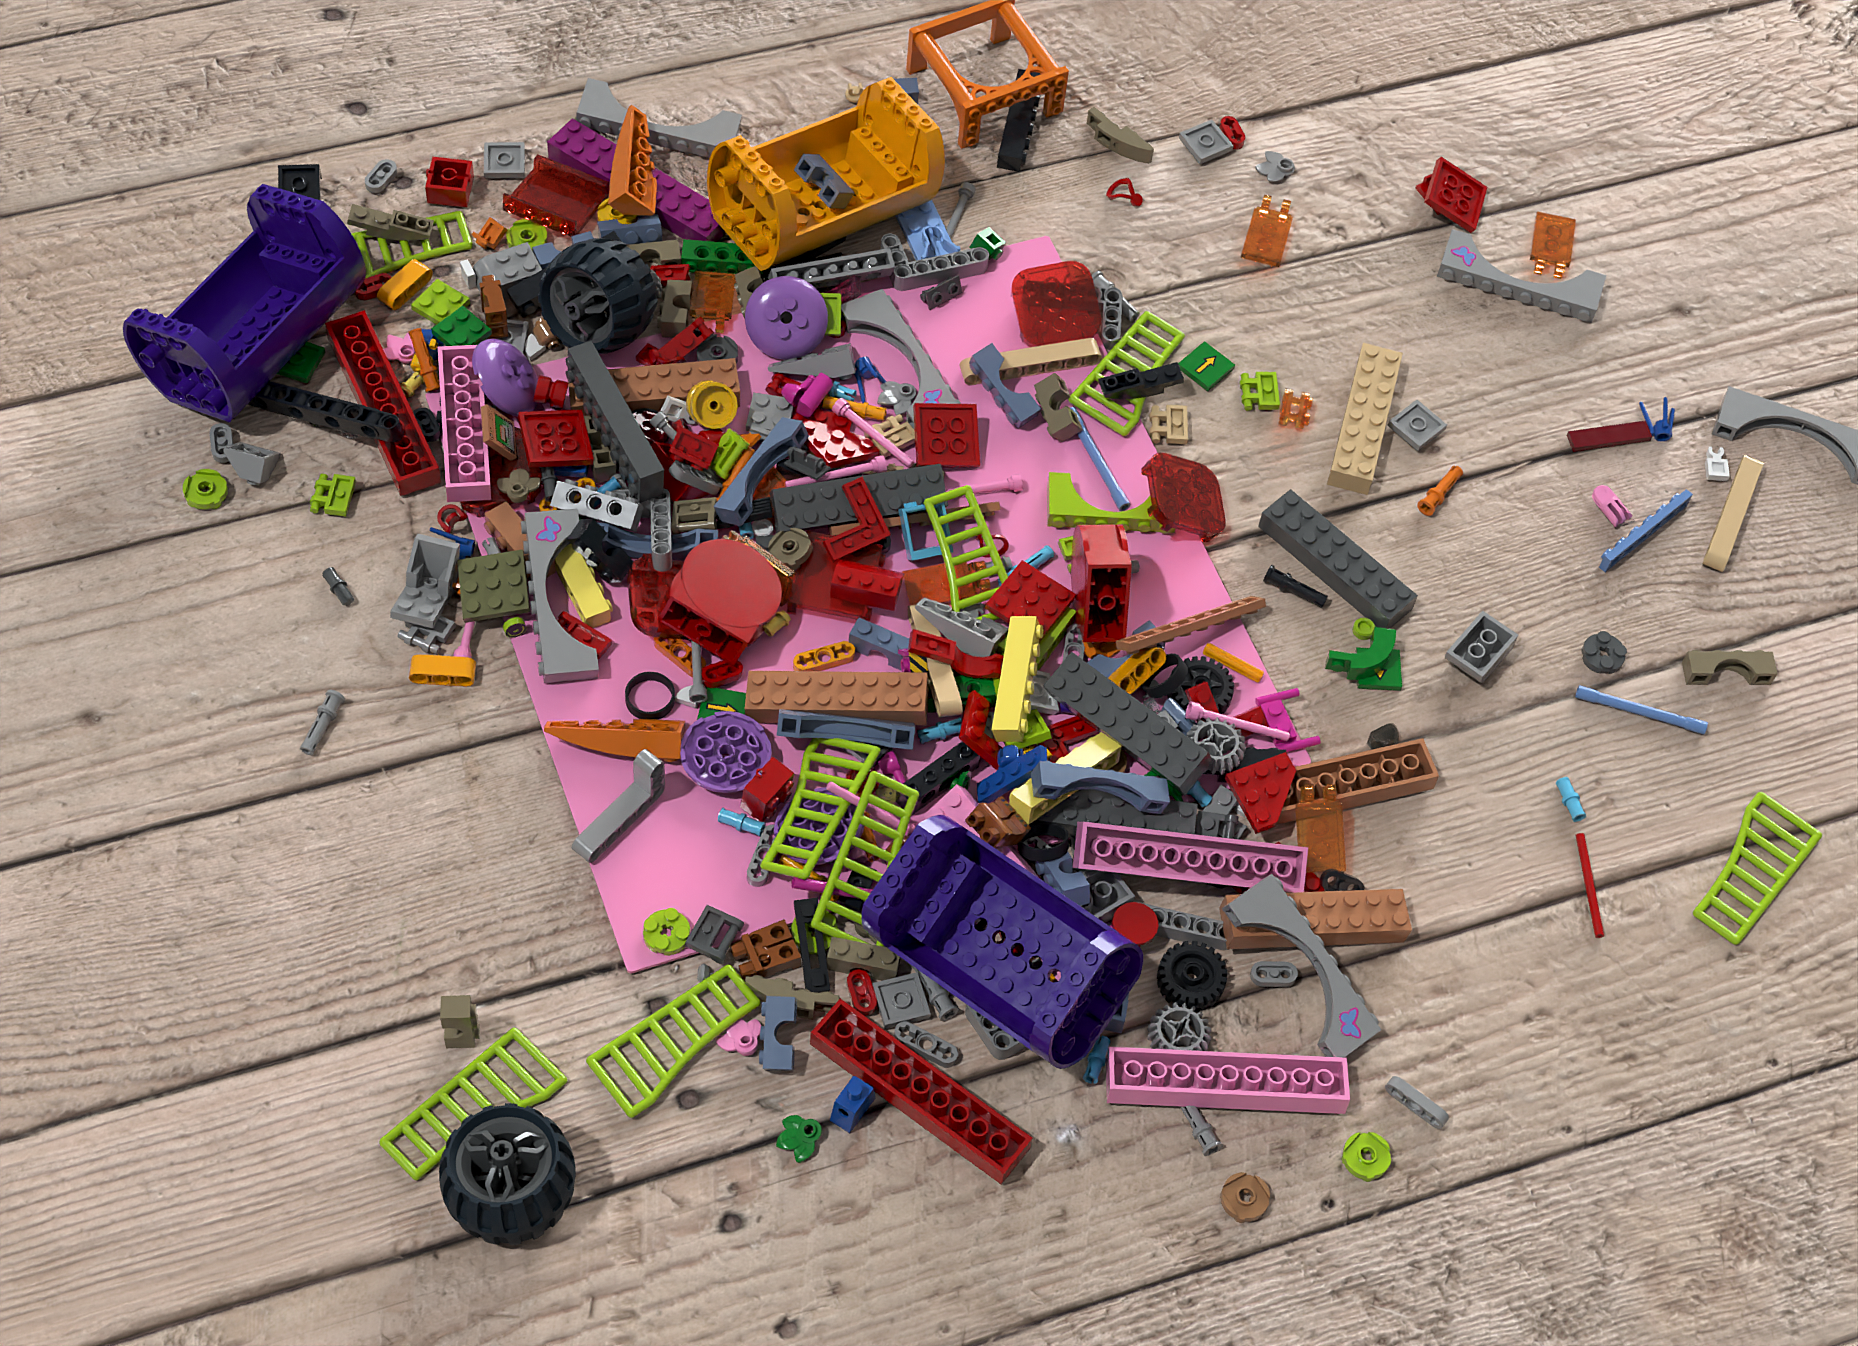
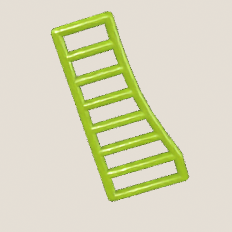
M455 211L426 217V219L434 220L433 224H437L443 247L432 249L429 239H423L420 241L424 252L412 255L408 240H399L404 258L395 262L392 261L386 239L377 237L385 266L375 271L365 243V239L374 236L366 235L367 230L351 233L355 241H357L366 268L365 278L381 273L387 274L406 266L413 259L423 261L471 249L473 243L463 213ZM457 220L463 242L451 244L445 222Z
M1145 311L1070 395L1068 401L1120 435L1127 436L1139 422L1146 397L1126 399L1135 405L1132 413L1113 400L1105 398L1103 394L1090 387V385L1104 377L1101 373L1105 368L1114 374L1125 372V370L1111 362L1116 356L1131 366L1138 368L1141 372L1163 366L1168 357L1183 341L1185 334L1149 311ZM1149 321L1174 336V338L1169 343L1143 325ZM1138 332L1164 348V351L1159 355L1133 339L1134 335ZM1127 344L1155 361V363L1150 368L1122 349ZM1083 393H1086L1129 421L1123 427L1079 398Z
M965 485L925 499L924 506L934 528L946 566L952 611L960 612L961 609L989 600L999 587L959 601L958 587L998 574L1001 584L1008 578L971 486ZM963 495L966 496L969 507L938 517L934 505ZM970 515L974 516L977 527L948 537L945 536L942 525ZM980 534L982 535L986 546L952 558L949 545ZM990 554L994 566L958 579L956 578L954 566ZM992 613L976 618L982 620V617H986L993 621L1000 619Z
M812 738L803 753L800 775L791 806L771 847L760 864L761 869L803 880L808 879L851 803L838 796L806 790L807 779L826 784L833 782L840 787L848 788L849 792L856 795L880 754L881 750L878 746L840 738ZM819 744H825L869 755L865 762L862 763L816 753L815 751ZM811 761L859 772L854 780L809 771ZM803 798L839 806L834 815L799 808ZM795 817L827 823L828 826L824 833L793 827L792 824ZM787 835L818 842L813 851L783 844ZM777 853L806 859L807 862L803 869L773 863V860Z
M876 771L870 772L811 921L812 928L831 937L867 943L823 923L822 919L826 909L862 925L861 914L830 900L835 888L863 901H866L870 893L839 879L843 866L877 882L883 876L882 873L847 858L851 845L887 861L888 868L902 847L911 815L919 797L917 790ZM876 782L908 796L905 808L902 809L873 795L872 792ZM868 803L900 817L897 831L864 816ZM859 825H864L894 839L891 852L856 837ZM878 941L876 942V945H877V946L885 947V946H884L883 944H881L880 942H878Z
M1758 792L1745 808L1740 830L1726 865L1705 897L1693 910L1694 917L1732 944H1740L1822 838V833L1765 793ZM1761 802L1811 837L1804 844L1756 810ZM1753 818L1799 850L1794 859L1750 829L1751 819ZM1746 837L1788 865L1784 872L1780 873L1743 847ZM1742 856L1775 879L1776 882L1771 888L1767 887L1736 865L1739 857ZM1731 873L1764 895L1759 904L1727 882ZM1721 889L1753 910L1747 919L1716 897ZM1710 904L1741 926L1735 934L1704 913Z
M727 964L588 1056L586 1063L629 1118H633L657 1101L676 1075L703 1047L739 1019L759 1007L761 1001L745 984V981L733 966ZM727 975L749 1001L739 1009L735 1007L717 985V982ZM706 989L712 992L729 1013V1016L719 1023L697 997ZM688 1001L711 1028L702 1037L698 1036L678 1011V1008ZM667 1015L672 1017L693 1044L684 1054L658 1023ZM648 1028L653 1031L676 1060L668 1072H666L638 1036ZM628 1041L634 1045L659 1077L660 1082L653 1091L648 1088L618 1048ZM610 1054L644 1097L643 1100L634 1106L630 1104L598 1063Z
M511 1028L380 1139L379 1144L413 1180H419L440 1162L446 1145L435 1152L410 1126L422 1117L447 1142L452 1133L429 1110L441 1101L462 1123L468 1115L448 1095L458 1086L482 1109L491 1106L492 1104L467 1080L476 1070L510 1103L517 1104L523 1108L531 1107L549 1099L567 1083V1077L517 1028ZM514 1039L555 1081L544 1089L504 1049L509 1042ZM496 1054L535 1095L521 1100L485 1063ZM402 1133L428 1158L418 1168L392 1144Z

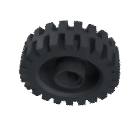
M1197 656L1192 657L1191 661L1189 658L1184 659V663L1188 667L1186 678L1179 687L1167 695L1168 699H1174L1186 711L1189 700L1185 690L1202 682H1208L1219 714H1224L1231 703L1234 692L1233 677L1231 674L1228 675L1229 670L1227 668L1222 669L1223 664L1220 662L1216 665L1215 659L1211 658L1209 662L1206 661L1204 656L1201 657V660H1198ZM1177 666L1174 667V669L1172 670L1171 675L1175 672Z
M1183 941L1182 945L1177 943L1173 949L1170 947L1166 954L1164 953L1158 966L1157 985L1160 988L1161 995H1166L1165 1000L1168 1003L1171 1001L1173 1003L1176 1002L1178 1006L1186 1003L1187 1009L1195 1006L1196 1012L1198 1008L1203 1011L1206 1010L1207 1006L1210 1008L1215 1002H1218L1224 992L1228 972L1225 969V961H1221L1222 956L1219 953L1215 954L1213 947L1207 949V944L1203 942L1199 946L1198 941H1192L1191 944L1188 941ZM1187 974H1193L1197 978H1190Z

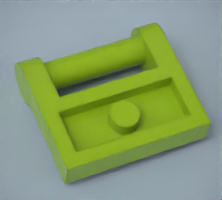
M730 428L721 437L718 443L719 446L709 466L717 475L725 480L729 477V471L743 450H747L750 445Z

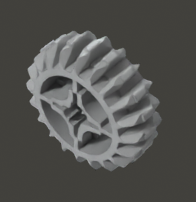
M1208 717L1205 722L1199 720L1197 725L1193 724L1190 731L1187 732L1186 736L1208 751L1213 759V762L1205 772L1210 770L1212 775H1214L1216 771H1219L1223 775L1225 770L1231 772L1233 767L1237 768L1240 761L1244 758L1246 744H1244V736H1241V729L1235 730V724L1228 725L1226 719L1220 722L1218 717L1214 721H1211ZM1204 737H1208V738H1206V739H1203L1202 742H1198L1200 739H1202V738H1204ZM1232 750L1229 754L1223 756L1224 753H1227V751Z
M1175 1002L1171 1008L1166 1004L1163 1010L1158 1009L1156 1011V1016L1153 1015L1151 1017V1024L1148 1025L1147 1030L1150 1033H1148L1147 1038L1149 1041H1152L1150 1044L1151 1049L1207 1051L1208 1044L1211 1041V1027L1207 1026L1208 1019H1201L1203 1014L1202 1012L1195 1013V1006L1187 1009L1186 1003L1182 1004V1007H1178ZM1188 1025L1192 1026L1195 1032L1191 1031ZM1182 1028H1184V1029H1183V1032H1182V1035H1179V1036L1177 1037V1039H1175V1038H1176V1035H1177V1032L1180 1033V1031L1182 1030ZM1162 1032H1164V1035L1169 1038L1170 1043H1168L1165 1040V1038L1162 1035Z

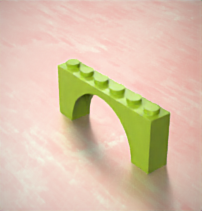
M1049 472L1047 482V526L1075 528L1076 525L1122 524L1125 531L1175 533L1178 521L1176 479L1155 478L1152 493L1144 503L1131 510L1111 512L1098 509L1084 501L1076 492L1070 473Z

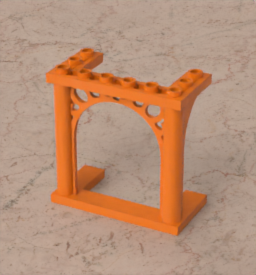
M989 0L909 29L906 70L910 75L927 69L928 62L945 86L959 118L958 145L961 149L979 143L981 116L1010 107L1013 104L1026 101L1037 95L1045 94L1043 114L1046 118L1063 112L1069 70L1066 66L1059 67L1014 6L1015 0ZM992 19L991 42L997 44L1010 39L1012 31L1027 53L1028 67L1019 79L1010 84L995 87L978 85L966 80L955 70L935 39ZM1037 72L1041 75L1033 77L1030 73ZM980 91L986 94L978 98L975 96Z

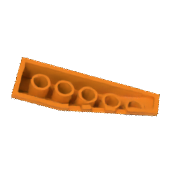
M630 105L627 110L617 141L611 169L608 204L623 215L652 216L655 214L657 180L652 175V171L655 168L654 162L650 161L649 155L652 153V148L647 141L649 137L647 116L633 105Z
M615 719L612 722L602 724L599 720L585 721L583 725H579V721L576 720L547 721L544 726V732L567 742L609 754L636 757L642 750L647 749L657 758H663L667 762H674L677 759H681V742L685 734V721L633 719V723L624 724L621 722V719Z

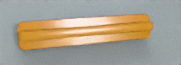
M1207 643L1203 649L1204 655L1215 659L1217 662L1255 682H1260L1264 675L1262 670L1211 643Z

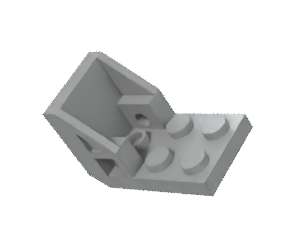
M417 534L406 571V586L391 609L390 618L429 628L435 626L455 592L452 584L453 582L457 583L458 580L457 560H459L460 554L459 543Z

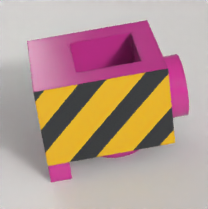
M908 648L898 650V654L903 655V659H901L902 672L928 674L927 657L910 653Z

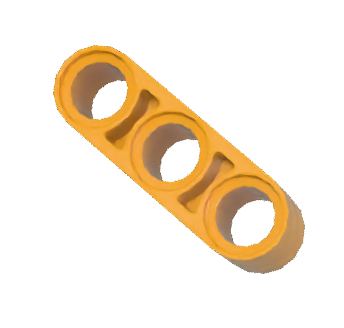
M413 259L379 289L377 299L391 309L397 310L431 280L433 271L420 261Z
M1159 647L1142 648L1139 653L1133 654L1114 671L1108 679L1127 693L1132 694L1165 663L1166 653Z
M414 655L411 658L409 680L416 684L471 686L474 684L476 661L469 657Z

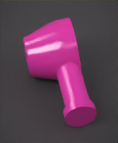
M809 375L801 385L787 383L782 389V396L789 404L797 406L800 398L815 380V376Z
M894 752L886 753L878 761L883 775L893 774L896 781L902 784L905 783V777Z

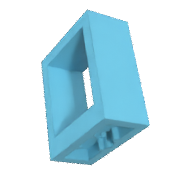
M916 502L905 503L904 508L898 509L907 559L911 561L942 555L939 545L913 549L907 513L926 510L924 504L917 505ZM944 502L934 505L938 517L946 515ZM948 523L942 525L945 536H951ZM952 544L949 545V549H950V552H951V553L953 552V546H952Z

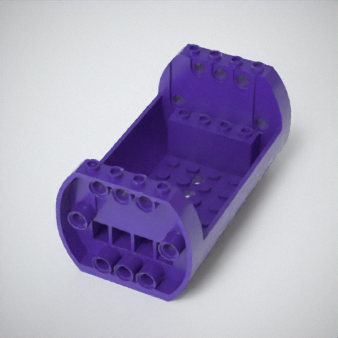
M262 184L250 196L247 203V214L253 232L167 318L163 314L158 315L149 312L147 309L137 308L124 321L123 336L131 355L147 379L170 402L231 422L363 284L366 277V268L361 251L349 229L324 201Z
M946 815L932 816L917 824L862 907V926L867 934L1052 1066L1059 1069L1068 1068L1087 1056L1139 979L1142 971L1143 952L1137 944ZM986 919L988 923L987 928L984 931H978V922ZM999 932H1004L1006 935L1005 941L997 944L995 942L996 935ZM1017 945H1023V954L1015 957L1013 954L1014 948ZM1037 957H1041L1042 966L1034 970L1032 968V961ZM1059 970L1061 973L1060 980L1058 982H1051V973Z

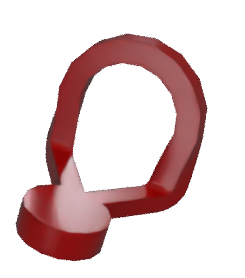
M1129 178L1117 180L1109 187L1106 193L1110 200L1119 197L1130 199L1131 204L1135 207L1140 206L1143 202L1142 196L1139 193L1135 194ZM1127 184L1131 195H1112V192L1119 185Z
M656 349L649 350V358L653 363L656 362V365H661V363L672 364L677 361H681V363L687 362L681 356L665 360L659 356Z
M448 504L439 510L437 520L445 532L451 533L454 524L464 521L468 515L458 506ZM448 509H455L458 514L453 512L446 518L445 522L449 525L447 526L442 521V515Z
M998 534L991 535L992 539H999L1004 542L1003 547L998 550L999 556L1005 554L1009 547L1006 537ZM977 535L976 540H979L980 548L984 547L982 535ZM990 554L985 555V556H982V557L989 558V557H990Z

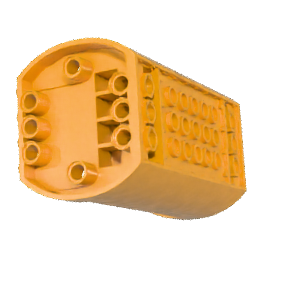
M892 77L867 86L861 93L856 107L765 143L751 147L749 145L750 142L741 135L719 143L713 149L709 159L707 191L715 221L760 271H763L931 201L938 193L944 175L945 153L942 135L938 125ZM803 154H819L855 192V196L851 198L845 209L829 208L818 196L821 188L816 184L806 183L795 172L794 168Z

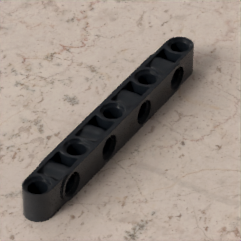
M269 381L247 404L277 414L391 443L402 440L405 435L399 418L394 414Z

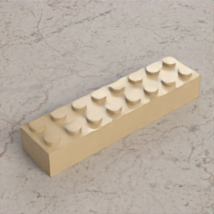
M1367 343L1362 344L1327 485L1368 495L1403 355L1402 352Z

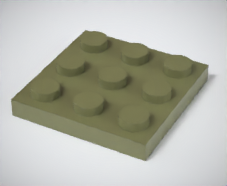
M523 549L457 560L462 614L465 623L531 612Z

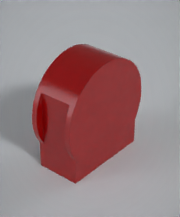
M1122 524L1076 525L1074 530L1071 554V590L1076 594V598L1072 604L1073 609L1076 610L1075 622L1080 629L1083 642H1116L1126 638L1132 563L1128 551L1126 532Z
M728 539L705 541L694 547L685 558L681 570L674 577L670 585L668 602L657 620L734 666L744 649L761 636L765 630L762 626L766 625L776 613L782 596L779 577L769 561L748 545Z

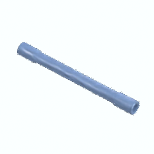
M1071 407L1070 409L1077 413L1083 429L1077 435L1108 487L1119 511L1127 510L1131 505L1117 484L1085 428L1075 407Z
M1580 685L1575 695V698L1600 703L1683 727L1686 730L1703 735L1708 726L1706 721L1684 717L1604 694L1598 690Z

